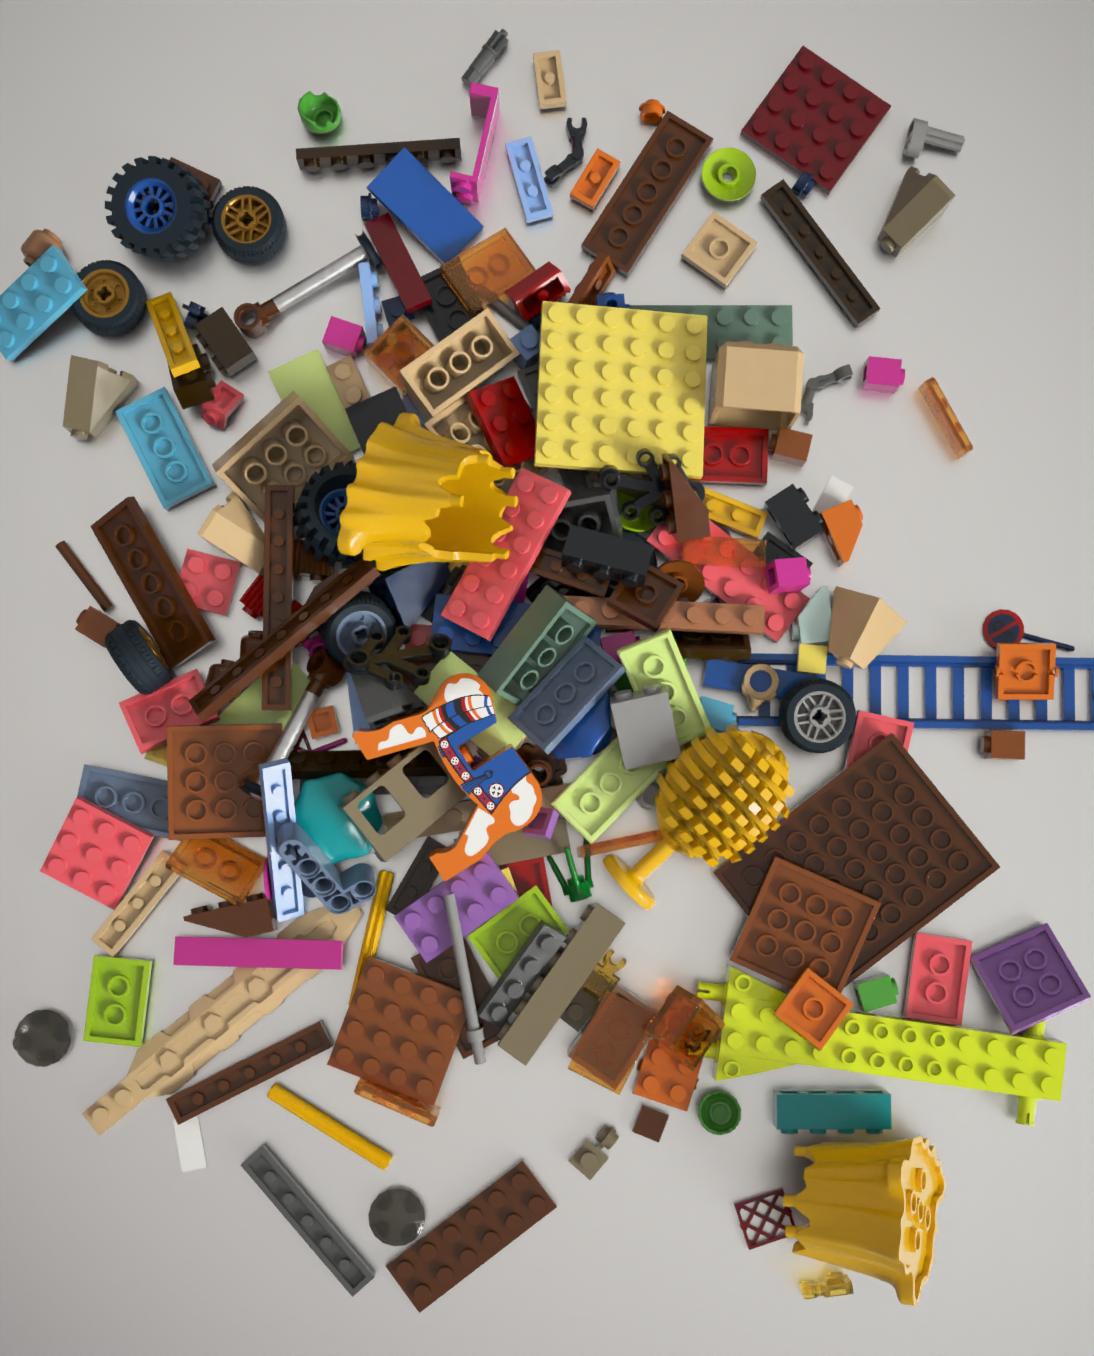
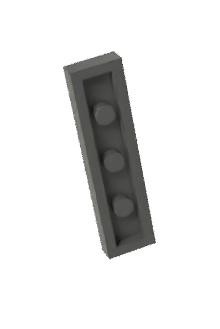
M541 920L477 1009L478 1016L502 1028L566 939L564 932Z

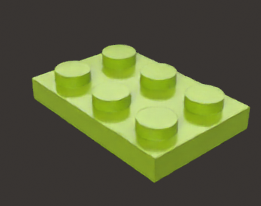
M535 885L467 937L499 979L541 920L561 930L565 935L570 930L537 885Z
M94 955L83 1041L135 1047L142 1046L153 960Z

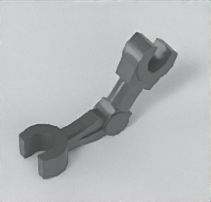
M850 364L839 367L830 374L819 375L807 381L801 399V411H804L807 415L805 424H809L812 420L814 405L812 401L817 389H822L836 381L839 383L851 379L853 372Z

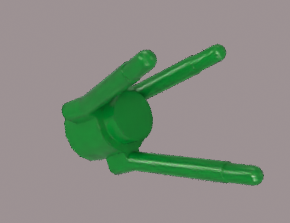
M584 837L585 879L583 875H577L573 857L568 846L564 848L571 873V878L567 879L568 884L552 856H547V860L562 886L564 896L569 895L570 902L591 897L590 888L594 887L591 878L590 843Z

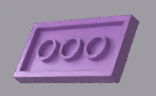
M488 851L482 859L447 881H442L394 916L426 963L452 946L444 894L455 893L463 937L519 899V894Z

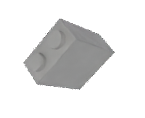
M652 683L643 686V690L632 692L630 689L614 693L615 696L609 697L625 770L679 757L681 752L666 685L660 686L659 683Z

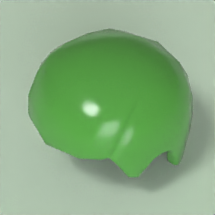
M309 91L299 99L298 112L302 124L310 132L318 134L328 133L339 125L342 114L337 100L328 96L326 92H323L321 95H314Z
M713 1091L706 1094L699 1103L698 1119L701 1126L707 1132L714 1135H724L732 1132L738 1126L741 1120V1108L736 1098L729 1093Z

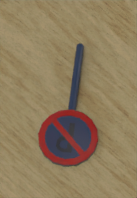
M1000 609L994 611L986 617L983 623L982 633L984 639L995 649H997V643H1020L1022 638L1039 643H1055L1056 647L1069 651L1075 650L1074 646L1024 633L1022 619L1010 610Z

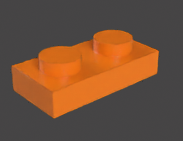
M597 148L570 192V198L593 211L619 169L621 161Z

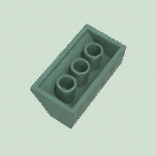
M546 585L477 675L495 693L519 706L584 635L588 636L598 622L563 595Z

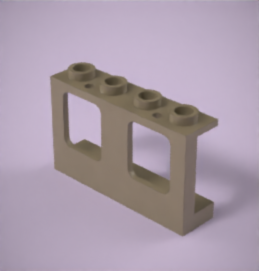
M434 741L412 747L403 756L400 753L386 763L389 768L381 774L376 771L364 781L366 786L359 792L354 789L341 799L344 804L339 807V810L344 811L375 850L374 854L380 862H387L467 796L447 770ZM424 750L430 752L448 776V781L427 798H423L403 773V767ZM379 786L386 788L404 812V817L384 834H378L358 809L359 802Z

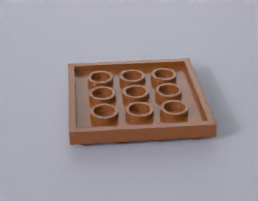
M282 723L167 726L168 840L266 837L262 801L248 795L239 786L245 785L243 779L256 782L259 777V764L267 762L282 734Z
M775 855L729 960L790 988L793 987L804 970L809 968L838 992L842 993L881 902Z
M368 956L327 1065L434 1106L466 1021L461 990Z

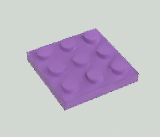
M1048 923L970 957L972 965L1012 1035L1091 999V995Z

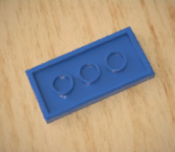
M405 147L366 188L443 265L450 263L484 227Z

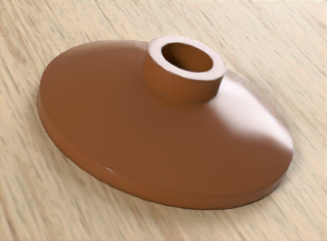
M675 560L657 567V569L675 579L678 578L680 582L685 584L678 598L688 597V602H695L702 595L705 581L701 570L696 565L687 561Z

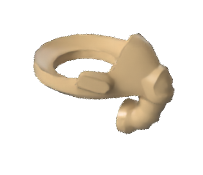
M767 664L753 665L744 674L741 688L742 693L747 698V708L750 712L757 711L764 702H770L776 697L779 678L777 672ZM758 670L768 672L772 679L769 689L763 692L753 690L750 685V677Z

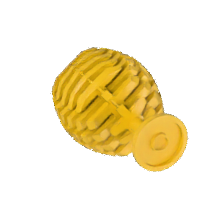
M734 724L727 726V729H725L727 732L717 733L715 728L710 727L703 730L707 738L702 740L696 735L690 741L691 747L688 749L683 747L676 761L672 759L665 764L668 770L666 775L659 771L656 781L660 786V790L656 793L653 800L657 808V823L664 838L632 868L614 854H609L603 859V863L611 876L640 906L646 910L654 907L656 899L644 880L673 852L676 851L696 859L695 856L702 857L711 867L719 864L718 859H720V856H724L726 859L729 858L731 863L742 860L738 853L739 850L743 849L747 854L752 853L755 850L753 842L758 840V842L763 843L768 838L766 831L769 828L776 831L781 826L777 820L779 813L786 819L788 818L790 809L785 803L786 795L790 798L795 790L789 783L788 770L790 771L786 757L770 738L753 730H750L751 732L740 731Z

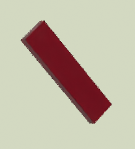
M389 212L364 223L407 314L432 304V298Z

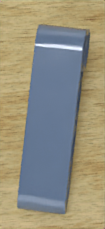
M288 822L279 827L277 838L280 856L331 913L344 914L375 895L374 871L369 864L358 863L340 872L299 824Z

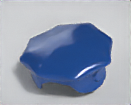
M609 690L550 752L555 758H586L601 752L608 745L612 736L609 698L611 692Z

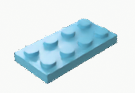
M52 245L0 295V352L6 360L13 361L88 290L59 247Z
M165 387L115 411L165 510L215 486Z

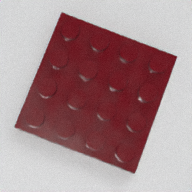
M802 46L745 124L740 135L800 176L804 171L810 175L813 173L814 177L812 180L816 182L815 186L829 195L886 116L891 105L805 46Z

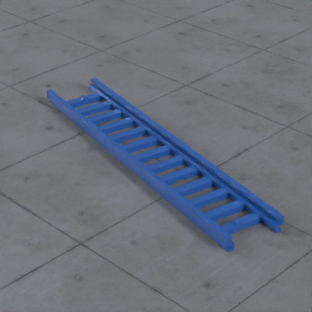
M751 653L750 659H741L736 662L749 665H786L787 671L796 672L798 654ZM827 654L826 666L840 665L836 663V657L832 654ZM877 655L867 666L869 667V712L881 715V667H896V719L914 722L913 728L1094 731V658L1056 657L1055 666L1061 669L1062 720H1047V700H1034V720H1020V700H1007V720L992 719V668L996 665V657ZM841 666V687L848 692L852 700L853 667L852 669H846ZM909 667H924V718H909ZM936 667L951 668L952 719H937ZM964 668H979V719H964ZM1075 669H1089L1090 721L1075 720ZM826 672L824 675L814 674L818 678L826 679ZM768 701L759 706L758 716H736L737 726L780 727L779 717L770 716V702ZM817 710V713L812 718L817 721V718L822 715L821 712Z

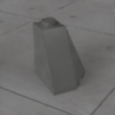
M386 664L377 665L390 672L392 671ZM351 674L370 728L424 709L422 701L404 682L401 689L392 691L385 686V681L372 675Z

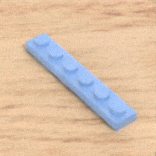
M287 758L259 764L273 912L277 922L305 915L301 879L283 860L278 849L277 831L279 827L288 822L296 823L291 765Z

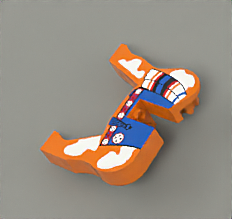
M459 673L447 678L440 685L430 705L424 710L394 718L380 727L359 728L352 734L353 739L367 760L434 741L438 753L453 779L476 803L457 840L448 847L435 848L429 853V858L444 881H447L482 859L489 848L502 836L527 826L537 816L542 804V791L539 782L512 744L507 745L472 767L471 763L474 762V757L464 742L492 726L497 721L490 688L480 677L469 673Z

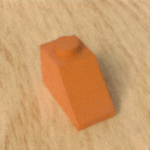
M852 499L820 513L825 523L822 525L823 533L839 567L849 561L863 525L861 521L863 520L862 511L858 505L853 504Z

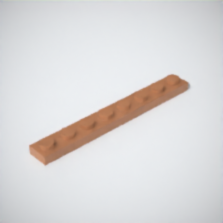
M563 595L598 622L595 627L650 630L607 606L609 598ZM676 601L658 630L670 628L671 631L763 635L765 605Z

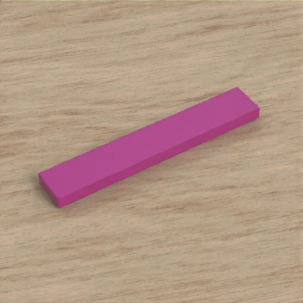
M175 936L173 965L342 970L344 941Z

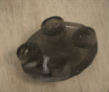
M49 1009L35 1010L27 1014L19 1022L15 1031V1038L13 1039V1047L26 1063L47 1067L60 1061L68 1052L71 1044V1029L67 1020L61 1014Z
M401 1188L380 1192L372 1202L368 1214L369 1226L374 1236L382 1243L391 1246H403L414 1241L421 1233L425 1222V1212L420 1197L411 1191Z

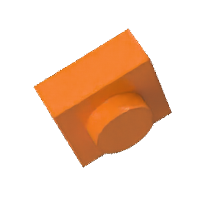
M333 705L312 711L308 719V725L313 740L340 733Z

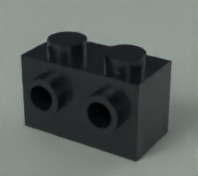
M791 484L765 501L764 507L792 549L796 551L822 534L824 531L822 525L825 523L816 510L812 512L806 504L809 498L801 487L796 489L794 484Z

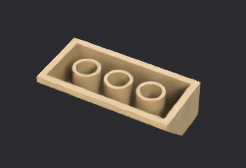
M487 308L402 368L399 374L410 400L427 422L505 367L520 353Z

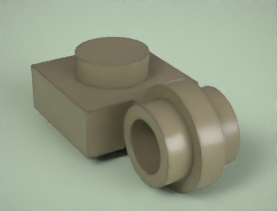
M605 1125L595 1137L598 1141L596 1145L586 1138L568 1161L591 1180L609 1159L601 1149L605 1147L609 1150L619 1138L616 1130Z

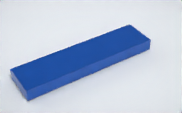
M718 659L706 660L702 685L742 692L741 684L744 674L753 665ZM774 669L779 678L776 698H783L785 693L796 683L809 678H818V676ZM764 670L755 671L750 677V685L753 690L763 692L769 689L772 681L769 673Z

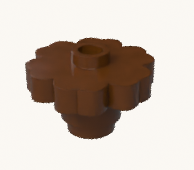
M524 743L516 750L537 778L540 787L563 784L562 775L567 772L565 759H557L551 753L547 755L536 744L533 746L530 743ZM535 767H542L543 770H541V771H536L534 768H535Z

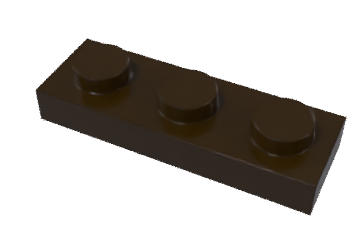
M430 836L426 838L385 910L396 915L430 890L439 872L429 858V853L435 848H445L447 846Z

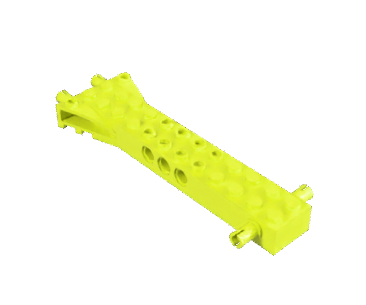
M729 964L726 966L723 985L702 982L700 980L697 982L698 989L708 991L696 990V999L720 1001L721 1011L717 1039L715 1041L707 1040L705 1043L701 1039H694L695 1042H701L702 1048L696 1054L692 1053L691 1049H688V1056L712 1058L714 1062L712 1077L715 1081L757 1074L795 1064H803L1012 1094L1019 1097L1015 1122L1022 1125L1027 1123L1029 1126H1034L1036 1100L1061 1101L1067 1043L1044 1036L1046 1020L1027 1028L1026 1033L1012 1035L1009 1032L850 1010L822 1050L818 1051L772 1015L787 995L786 993Z

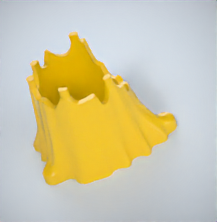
M402 412L399 414L394 426L385 422L379 423L376 430L367 440L364 456L356 462L357 475L355 481L348 484L346 488L347 505L340 515L341 528L337 539L340 553L356 556L363 549V559L365 561L375 560L378 571L426 562H493L496 559L507 560L509 549H502L492 544L500 536L513 531L514 527L503 520L502 515L506 506L516 507L518 505V497L507 495L494 485V481L503 478L513 479L515 477V469L504 467L497 463L488 451L445 438L422 428L419 417L414 413Z
M922 1136L888 1142H821V1144H813L807 1147L795 1146L794 1156L806 1157L812 1160L814 1164L806 1167L804 1170L803 1179L806 1188L796 1195L784 1194L783 1206L795 1207L810 1221L806 1225H786L785 1236L798 1239L793 1244L792 1252L887 1282L895 1288L900 1303L917 1306L922 1286L928 1281L930 1270L934 1263V1239L938 1232L937 1208L943 1200L945 1193V1177L941 1169V1160L936 1159L935 1146L929 1145L928 1138H922Z

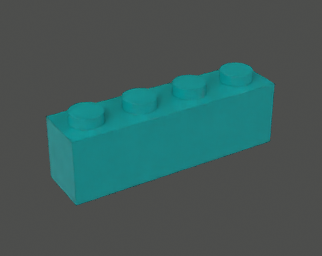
M773 1090V1125L777 1130H781L782 1134H797L798 1129H809L811 1134H826V1129H837L840 1134H854L855 1129H866L868 1134H883V1129H892L891 1094L886 1090Z

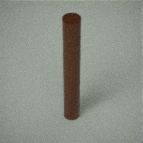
M65 541L59 542L55 546L103 611H110L114 605Z

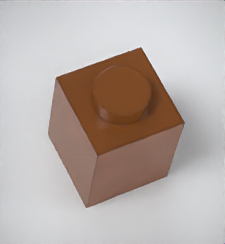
M780 427L776 435H771L768 450L772 451L770 459L803 467L807 461L813 435Z
M89 606L87 610L84 609L78 616L76 621L78 625L75 630L106 648L105 636L121 625V623L98 609Z
M984 731V736L980 740V751L984 753V759L1025 760V731Z

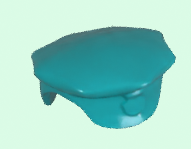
M335 773L305 781L294 802L296 823L305 830L333 864L365 856L371 848V845L346 813L339 810V807L344 804L341 800L344 796L354 789L359 792L365 787V785L343 773ZM372 791L359 802L358 809L378 833L382 827L383 819Z

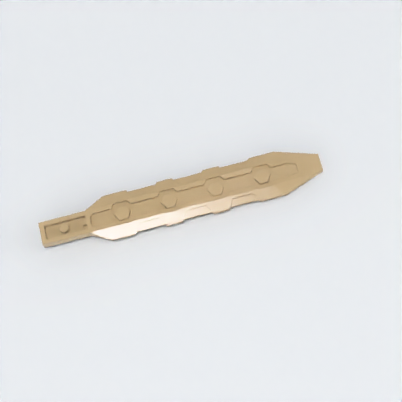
M324 906L296 918L277 934L276 939L344 941L345 945L362 917L363 912L357 906L344 914H334ZM237 967L229 978L208 995H203L189 1007V1010L163 1032L159 1031L137 1049L127 1077L82 1113L83 1116L100 1136L144 1099L173 1094L193 1078L197 1070L220 1051L228 1049L240 1039L239 1036L265 1014L269 1015L284 1002V998L308 978L315 977L323 969Z

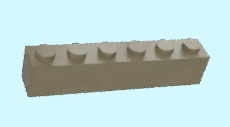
M597 902L594 906L588 904L579 917L583 920L579 928L576 930L572 927L564 940V943L567 944L561 953L556 951L547 964L550 969L544 977L539 975L530 989L534 991L528 1000L523 998L513 1011L517 1015L513 1022L509 1024L506 1021L497 1034V1037L500 1038L498 1046L525 1066L626 924Z

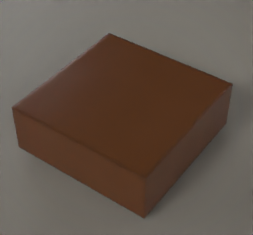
M642 1104L632 1132L659 1142L669 1114Z

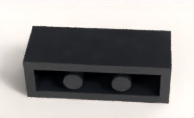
M571 525L562 552L561 567L573 573L583 572L591 574L600 580L610 579L618 581L627 587L644 588L652 561L654 546Z

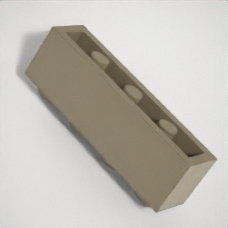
M558 816L551 840L529 837L522 832V828L502 836L489 848L488 852L497 865L565 853L564 848L566 846L570 848L565 818L559 819Z

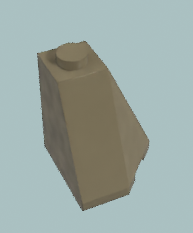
M912 166L906 171L900 182L877 238L883 250L887 253H892L895 257L902 253L937 221L956 196L937 175L928 173L926 176L920 175L919 169Z
M71 355L63 427L71 433V437L80 440H87V437L97 439L116 415L115 411L122 408L138 388L139 381L132 374L121 371L120 375H117L116 370L109 368V365L100 361Z

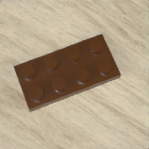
M463 937L477 1010L492 988L465 937ZM453 945L428 963L425 962L420 953L411 957L419 975L461 990ZM478 1016L479 1026L483 1027L485 1038L482 1040L483 1048H486L500 1040L497 1034L501 1028ZM467 1020L457 1043V1048L463 1059L473 1055L471 1043H468L466 1030L468 1029Z

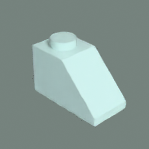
M828 585L822 586L816 591L795 618L794 624H791V637L793 641H797V647L800 643L811 645L829 644L832 614Z

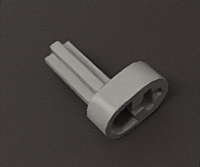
M913 118L908 129L903 154L918 158L924 143L961 152L965 138L962 135L929 127L928 121Z

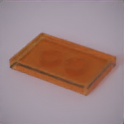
M506 227L441 265L439 268L440 273L470 314L505 294L506 290L536 270Z
M228 838L185 839L179 843L167 860L165 868L241 907L264 872L266 859Z
M606 989L568 1065V1069L620 1095L658 1015Z
M360 1078L354 1090L355 1094L431 1127L435 1125L441 1110L440 1106L435 1104L432 1106L363 1078Z

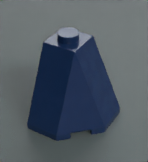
M426 562L378 571L380 575L368 586L370 593L381 598L394 616L396 627L401 625L411 627L451 576L448 567L450 562Z

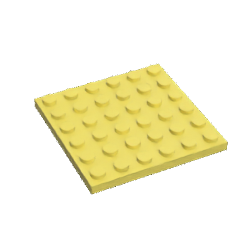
M543 301L541 305L534 466L599 471L605 465H614L620 473L649 475L646 469L641 467L636 460L637 452L640 449L647 448L652 452L658 469L659 464H663L662 454L666 453L668 455L673 453L681 460V467L688 478L701 479L703 477L708 316ZM648 454L643 455V456L641 457L640 461H642V462L648 461L649 458H650V455H648ZM672 459V461L676 465L677 460Z

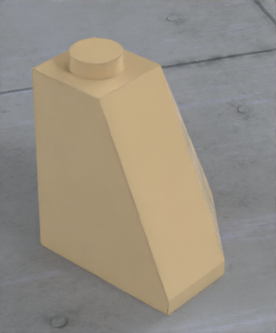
M232 491L226 497L228 503L225 506L217 505L212 509L197 534L210 545L264 577V532L243 500Z
M836 586L833 594L828 652L837 658L836 663L846 669H852L854 666L864 670L904 628L906 621L881 598Z

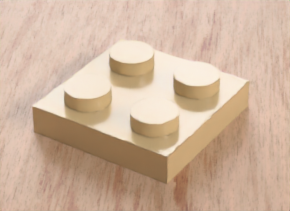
M713 211L683 251L681 258L720 286L726 288L755 249L758 242Z

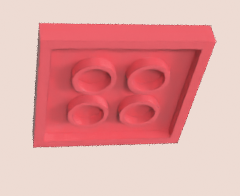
M78 796L40 872L115 910L122 901L155 835Z

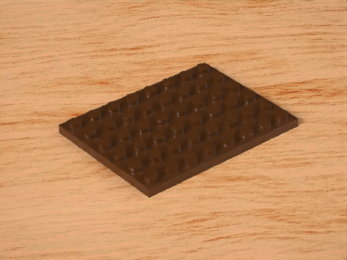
M889 733L792 809L787 819L782 817L778 820L781 826L776 831L769 828L766 831L768 838L763 843L758 842V840L753 842L755 850L752 853L747 854L741 849L738 852L742 858L741 861L731 863L728 859L714 870L713 873L747 915L750 913L775 855L880 901L881 905L844 986L846 987L998 870L1000 866L894 734Z

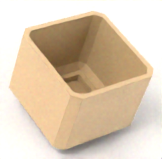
M726 341L719 347L712 365L708 424L717 427L760 428L771 431H778L780 427L791 429L801 412L804 353L797 346H783L778 343L757 344L751 341Z

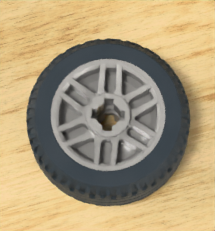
M809 678L796 683L785 693L779 706V723L782 732L792 744L810 753H827L839 748L852 734L856 722V710L848 692L837 683L827 679ZM818 710L819 712H821L822 715H820L816 721L812 718V716H814Z

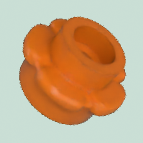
M649 99L639 106L641 120L649 125L660 123L663 114L666 112L664 105H661L655 99Z

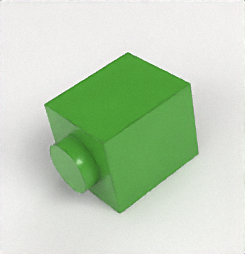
M886 973L852 982L859 1009L863 1012L898 1003L895 996L899 994L897 983L894 978L890 979V975Z

